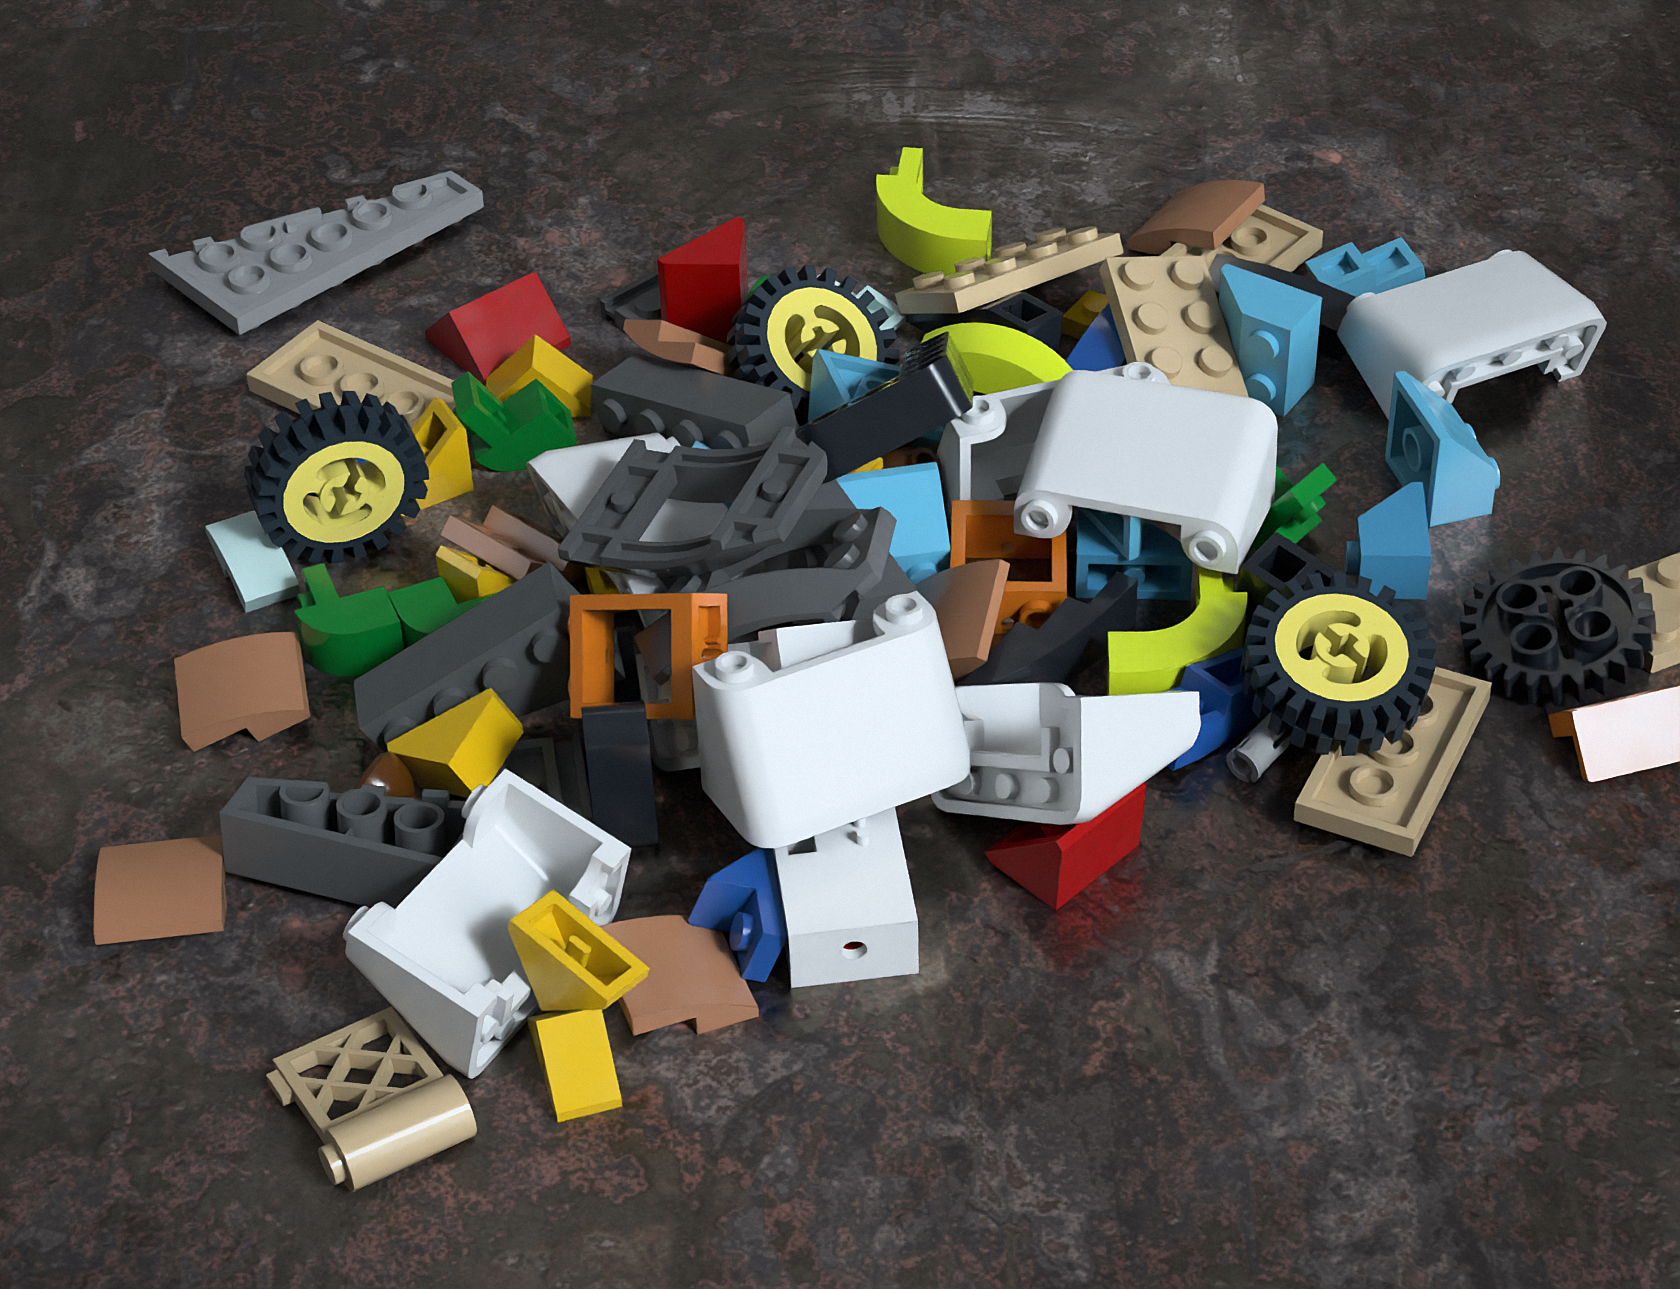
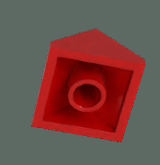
M738 216L657 259L661 318L663 321L726 344L727 333L734 326L731 324V321L748 296L745 220Z
M536 271L450 311L425 330L426 339L466 372L469 371L485 387L487 377L535 334L558 351L571 345L570 335Z
M1145 782L1090 822L1057 825L1024 821L986 850L985 854L990 863L1056 911L1139 845L1147 786Z

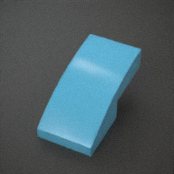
M1402 237L1363 254L1350 242L1305 262L1306 270L1314 280L1355 297L1369 292L1374 294L1382 293L1426 279L1424 265Z

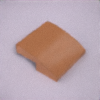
M1218 180L1200 183L1181 190L1127 240L1128 249L1160 256L1179 242L1215 250L1265 201L1264 183L1245 180Z
M625 319L624 332L641 348L653 355L683 366L730 378L740 367V365H728L726 354L733 346L663 320Z
M494 505L491 506L483 525L450 515L440 534L517 580H520L548 562L569 583L586 578L585 567L559 558L557 549L564 538L523 515Z
M1002 559L973 562L949 568L914 585L918 593L932 605L936 612L954 683H957L987 662L1010 564Z
M271 632L232 638L193 650L174 659L181 737L193 752L244 728H247L259 742L310 718L300 639L294 632Z
M221 834L100 847L94 894L95 945L224 931L227 898L224 884L225 865Z
M688 915L642 917L599 926L650 968L648 976L618 999L634 1036L691 1019L698 1035L759 1017L758 1006L745 979L741 978L740 968L722 931L692 926L688 923Z

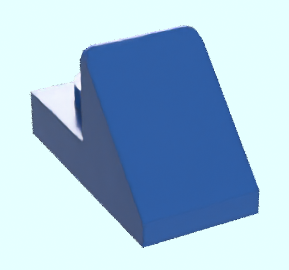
M758 847L708 878L688 918V923L692 926L730 932V947L732 950L737 951L741 978L766 982L788 937L773 852L771 848Z

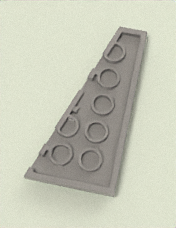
M448 171L396 185L392 190V195L384 198L366 200L363 195L345 199L346 208L322 214L320 208L316 207L243 227L240 232L241 237L221 242H214L211 236L192 241L193 250L168 256L166 249L148 253L150 268L226 326L241 335L484 207L482 190L453 171Z

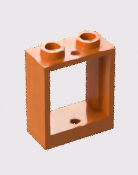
M952 500L950 568L964 565L966 558L1051 559V582L1006 581L994 634H1007L1017 622L1038 630L1067 598L1066 529L1061 535L1054 538H1037L1014 533L1015 501ZM1010 618L1014 621L1011 623H1005L1002 620Z
M727 594L570 595V615L568 618V633L570 636V678L568 681L570 718H582L581 707L620 703L614 702V610H671L672 703H645L647 719L696 720L692 666L715 659L719 655L728 652Z

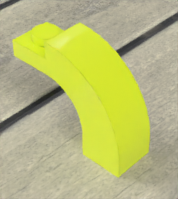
M903 147L899 167L891 166L889 175L877 174L876 176L877 230L884 246L898 260L926 274L943 271L944 276L956 272L955 263L969 258L983 256L985 261L990 260L992 253V211L951 208L926 198L922 194L923 148Z
M960 323L948 325L925 334L921 342L923 343L944 332H949L973 379V391L986 395L1058 380L1066 373L1073 371L1062 357L1041 341L1018 330L995 324Z
M1197 565L1195 584L1196 609L1187 619L1175 626L1157 631L1108 632L1107 695L1162 693L1180 687L1186 666L1244 647L1247 592H1234L1233 577H1222L1221 571Z

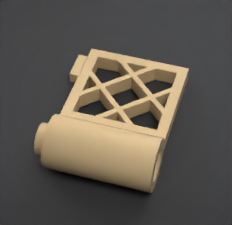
M392 1006L272 1059L275 1071L266 1074L269 1086L282 1105L285 1106L295 1101L325 1144L318 1148V1153L323 1168L332 1184L337 1185L344 1182L352 1192L465 1141L477 1133L473 1111L457 1080L451 1074L445 1076L442 1074ZM388 1033L393 1039L387 1053L361 1050L363 1044ZM318 1064L333 1066L326 1080L300 1077L298 1074ZM351 1068L377 1071L370 1084L344 1082ZM394 1073L419 1075L422 1077V1080L404 1088L387 1086ZM334 1100L360 1103L356 1110L332 1121L327 1116V1112Z

